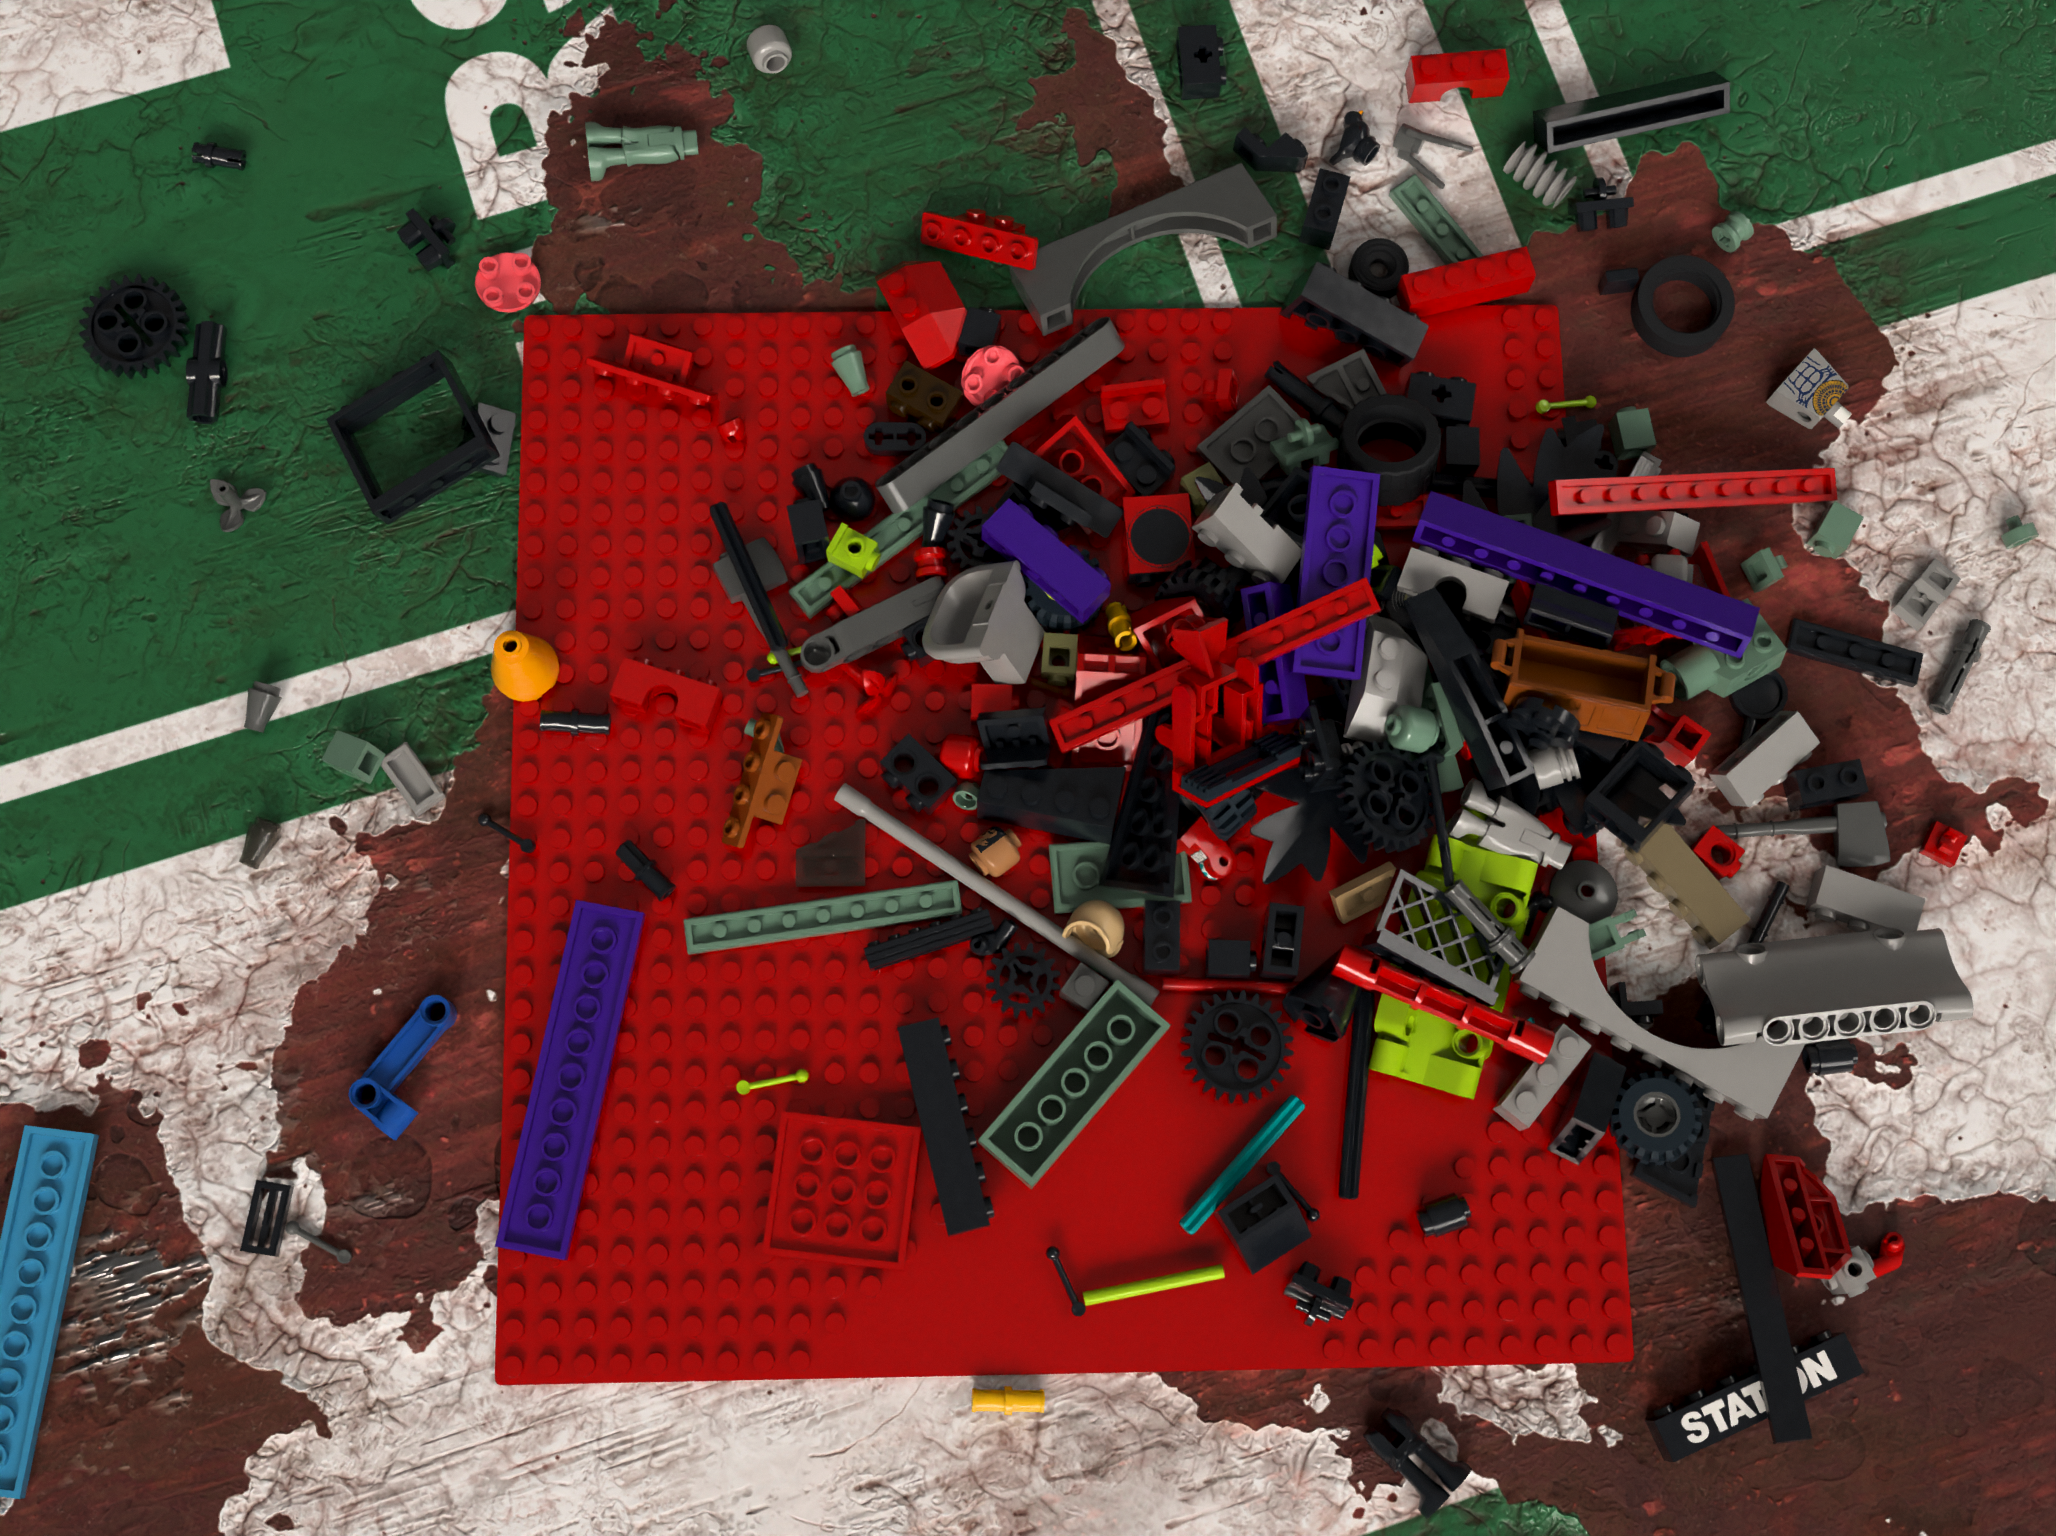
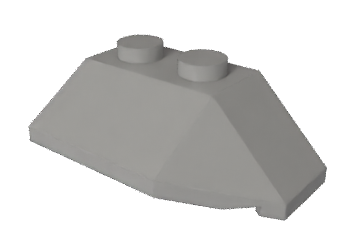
M1374 614L1370 617L1366 639H1364L1361 680H1352L1343 735L1345 738L1361 741L1365 744L1372 741L1380 743L1388 738L1385 732V722L1387 717L1397 707L1410 705L1421 708L1428 656L1396 621Z

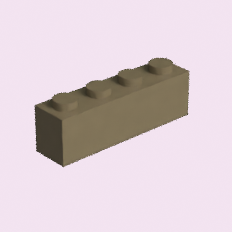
M1650 820L1643 827L1645 828L1652 820ZM1663 824L1638 853L1624 842L1621 844L1625 848L1624 853L1627 859L1633 865L1641 867L1647 875L1646 879L1649 885L1656 892H1662L1670 902L1669 908L1679 919H1684L1692 928L1691 933L1702 946H1707L1711 950L1751 920L1671 825Z

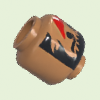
M992 826L972 841V852L969 854V857L984 876L990 874L993 877H999L1019 862L1020 853L1017 848L1022 844L1011 829L1004 832L1001 828Z

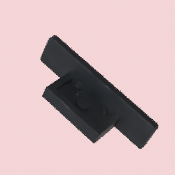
M1011 442L996 466L998 472L1031 493L1030 501L1044 510L1049 505L1060 511L1057 517L1072 527L1079 523L1107 538L1123 514V509L1016 442Z

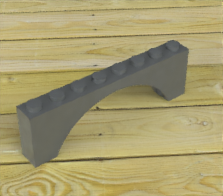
M1240 163L1038 248L1035 269L1026 270L1009 265L1011 281L1042 335L1045 336L1073 324L1075 304L1084 284L1101 264L1121 250L1146 239L1179 233L1213 235L1236 242L1249 249L1277 237V215L1243 164Z

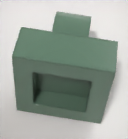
M1770 548L1759 550L1740 564L1754 593L1767 589L1783 578L1784 575L1781 569L1788 567L1783 555L1774 557Z

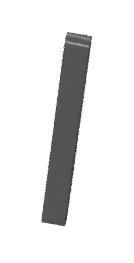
M1102 317L1086 326L882 475L876 481L875 486L892 513L897 514L910 508L1123 351L1125 344L1109 317Z

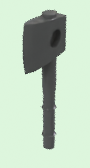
M764 537L745 545L766 592L788 581L785 569L778 555ZM725 552L719 556L720 560L713 564V571L731 604L743 601L756 627L766 640L728 553ZM786 648L777 652L770 650L774 654L788 680L787 683L792 687L796 697L799 698L806 695L809 690L802 679V674H799Z
M1878 801L1836 804L1832 807V816L1807 817L1776 822L1770 820L1769 822L1748 824L1733 823V825L1716 826L1729 838H1734L1735 840L1742 837L1769 835L1773 837L1774 835L1833 833L1837 866L1867 867L1890 862V850L1885 830L1887 820L1885 813L1880 812Z

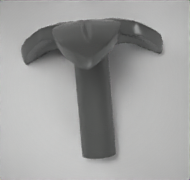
M219 479L210 480V489L214 500L219 505L230 507L220 516L219 522L223 532H231L238 529L245 521L241 510L246 509L250 512H255L266 499V491L264 489H248L240 498L237 488L231 483Z

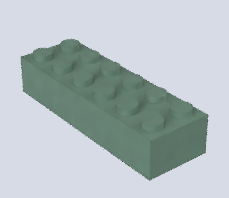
M1117 979L978 1139V1143L1026 1186L1032 1189L1163 1037L1171 1025Z

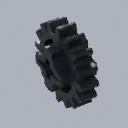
M977 506L975 515H971L965 510L963 511L964 521L956 518L953 520V526L956 530H948L947 532L948 539L952 540L947 543V551L954 552L950 556L952 564L961 562L959 566L960 573L979 565L1007 562L1005 558L987 543L984 544V547L978 546V543L982 540V525L994 514L993 507H990L987 514H984L981 507ZM961 546H963V549L969 550L972 555L971 559L964 554ZM993 557H996V559L992 561L985 562Z
M1015 943L1014 952L1012 953L1006 948L1001 949L1002 960L995 957L992 958L991 963L996 969L987 970L986 976L994 979V982L986 985V991L996 992L991 998L992 1004L999 1001L1003 1003L1001 1013L1004 1014L1010 1008L1013 1009V1017L1015 1019L1019 1017L1020 1011H1025L1027 1018L1031 1019L1033 1009H1037L1043 1014L1046 1011L1043 1004L1045 1001L1050 1004L1055 1003L1056 999L1050 993L1051 991H1060L1061 986L1054 983L1053 980L1059 978L1061 973L1060 971L1051 970V967L1056 962L1054 958L1047 961L1044 959L1046 949L1042 948L1038 953L1033 952V943H1029L1026 950H1021L1019 943ZM1018 959H1029L1036 963L1032 966L1021 964ZM1006 966L1010 977L1009 981L1001 987L1000 975ZM1016 970L1023 977H1031L1029 980L1030 991L1024 985H1015L1017 983ZM1046 975L1047 985L1043 994L1040 995V991L1036 987L1037 981ZM1014 996L1024 997L1028 1003H1017L1010 999Z

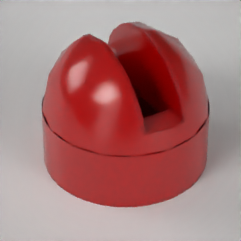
M741 416L732 418L717 426L720 436L726 442L736 443V440L741 441L745 436L746 429Z

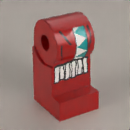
M1202 816L1189 821L1177 833L1176 855L1185 851L1198 865L1200 874L1206 880L1216 881L1234 873L1237 867L1235 854L1224 840L1219 839Z

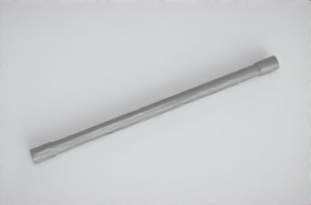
M843 784L834 798L836 802L854 814L864 817L1112 983L1118 979L1149 1007L1160 992L1138 976L1125 971L1073 935L1067 938L1062 937L1064 929L873 804L869 798L848 784Z

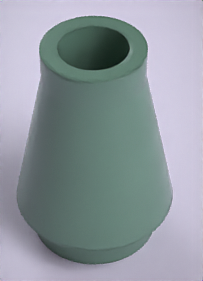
M855 345L842 347L831 354L833 359L831 365L850 390L852 397L870 390L862 353L857 351Z

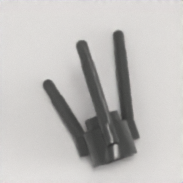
M1403 123L1393 143V147L1400 150L1397 157L1410 163L1440 189H1443L1445 184L1411 155L1412 152L1418 154L1425 141L1466 152H1472L1473 147L1422 132Z

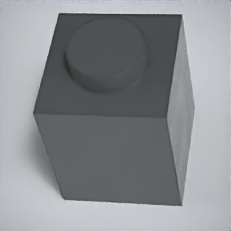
M1080 962L1061 989L1059 997L1084 1015H1087L1104 994L1109 982Z

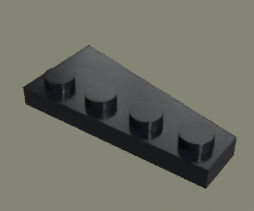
M1693 1083L1688 1090L1691 1094H1696L1699 1099L1697 1102L1698 1108L1701 1107L1702 1116L1700 1118L1702 1123L1701 1130L1693 1145L1677 1160L1671 1163L1670 1161L1664 1162L1663 1165H1655L1654 1162L1643 1164L1637 1158L1629 1176L1690 1208H1696L1698 1184L1699 1179L1702 1178L1704 1151L1710 1135V1118L1715 1107V1102L1703 1095L1704 1089Z

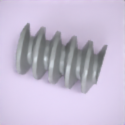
M1525 141L1506 162L1503 171L1509 174L1515 170L1513 176L1515 182L1525 178L1523 188L1529 190L1535 186L1532 195L1535 198L1544 195L1543 205L1548 206L1555 202L1553 206L1555 208L1569 193L1577 177L1574 175L1570 179L1565 180L1564 177L1567 171L1565 167L1556 173L1554 169L1557 160H1553L1546 165L1544 162L1548 153L1545 151L1535 156L1538 145L1535 143L1526 148Z

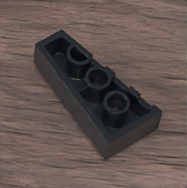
M1319 262L1313 264L1294 282L1279 315L1290 319L1292 314L1306 319L1304 326L1313 330H1317L1318 327L1329 329L1334 332L1336 340L1345 344H1355L1357 342L1363 344L1362 349L1366 353L1400 368L1415 358L1429 327L1416 314L1404 312L1394 306L1388 298L1371 293L1365 289L1362 283L1352 279L1349 280L1338 274L1331 265Z

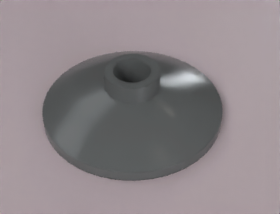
M1576 860L1565 864L1561 870L1559 869L1554 874L1549 887V895L1554 899L1552 908L1559 906L1586 921L1589 925L1611 916L1618 901V890L1612 875L1603 866L1588 860ZM1582 886H1588L1591 889V897L1582 895Z

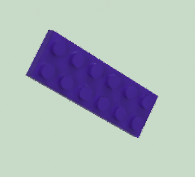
M1314 465L1310 467L1296 609L1367 577L1370 584L1380 474ZM1366 618L1293 650L1290 673L1361 680Z

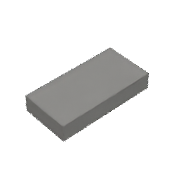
M404 742L384 757L380 766L418 817L446 798V795L407 742Z

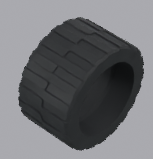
M1382 394L1381 396H1372L1364 401H1360L1354 405L1352 410L1347 412L1345 420L1342 421L1340 427L1337 455L1338 469L1380 474L1379 506H1399L1406 502H1412L1418 496L1423 495L1428 490L1429 485L1433 483L1442 436L1441 429L1438 426L1439 422L1426 406L1402 395ZM1376 439H1394L1411 447L1416 455L1400 462H1384L1366 454L1361 449V446Z

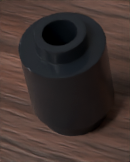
M1848 1039L1820 1041L1804 1046L1802 1061L1808 1074L1815 1073V1075L1821 1076L1852 1072L1854 1064L1858 1063V1052L1856 1046L1850 1044Z
M1454 1192L1422 1204L1423 1208L1415 1211L1425 1237L1434 1235L1437 1238L1468 1226L1466 1218L1471 1217V1212L1465 1198H1458Z

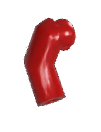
M1891 1231L1885 1234L1881 1241L1878 1258L1872 1260L1874 1263L1872 1270L1877 1278L1898 1269L1902 1264L1905 1242L1902 1235L1898 1232Z

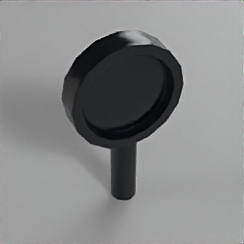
M1776 670L1728 695L1734 711L1744 718L1738 748L1756 732L1758 722H1764L1773 718L1779 711L1783 710L1787 702L1788 689L1786 683Z

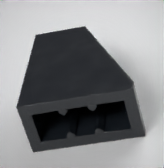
M1596 1052L1593 1053L1581 1068L1546 1150L1577 1165L1582 1162L1606 1133L1627 1067L1615 1062L1608 1056H1603Z

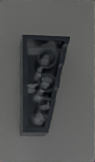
M1126 767L984 770L977 799V818L1111 845L1124 787Z

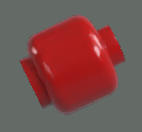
M951 733L944 738L942 744H937L934 758L955 778L971 780L979 772L982 773L984 771L980 767L984 747L978 737Z

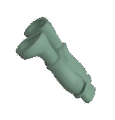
M585 122L591 182L604 179L606 170L610 166L627 164L630 167L636 164H667L679 160V155L680 160H685L684 156L699 155L696 130L682 131L681 126L672 127L665 125L642 128L627 126L613 128L603 127L597 122ZM611 144H622V148L603 147Z

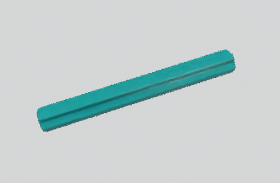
M1290 1095L1183 1216L1179 1224L1187 1233L1192 1235L1202 1226L1303 1111L1305 1104L1297 1096Z

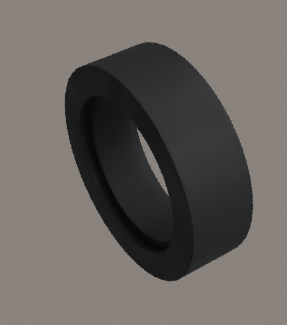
M1687 255L1669 257L1653 265L1636 288L1631 301L1632 322L1638 335L1654 350L1673 357L1695 356L1711 348L1729 326L1735 309L1734 293L1726 276L1710 262ZM1676 280L1696 285L1706 294L1711 304L1712 316L1709 325L1699 331L1690 333L1675 331L1667 327L1658 318L1654 310L1653 295L1655 289L1666 282Z

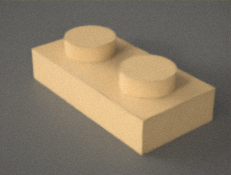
M1389 861L1329 891L1337 918L1343 924L1383 904L1396 871L1394 865ZM1402 887L1399 890L1400 895L1403 894Z

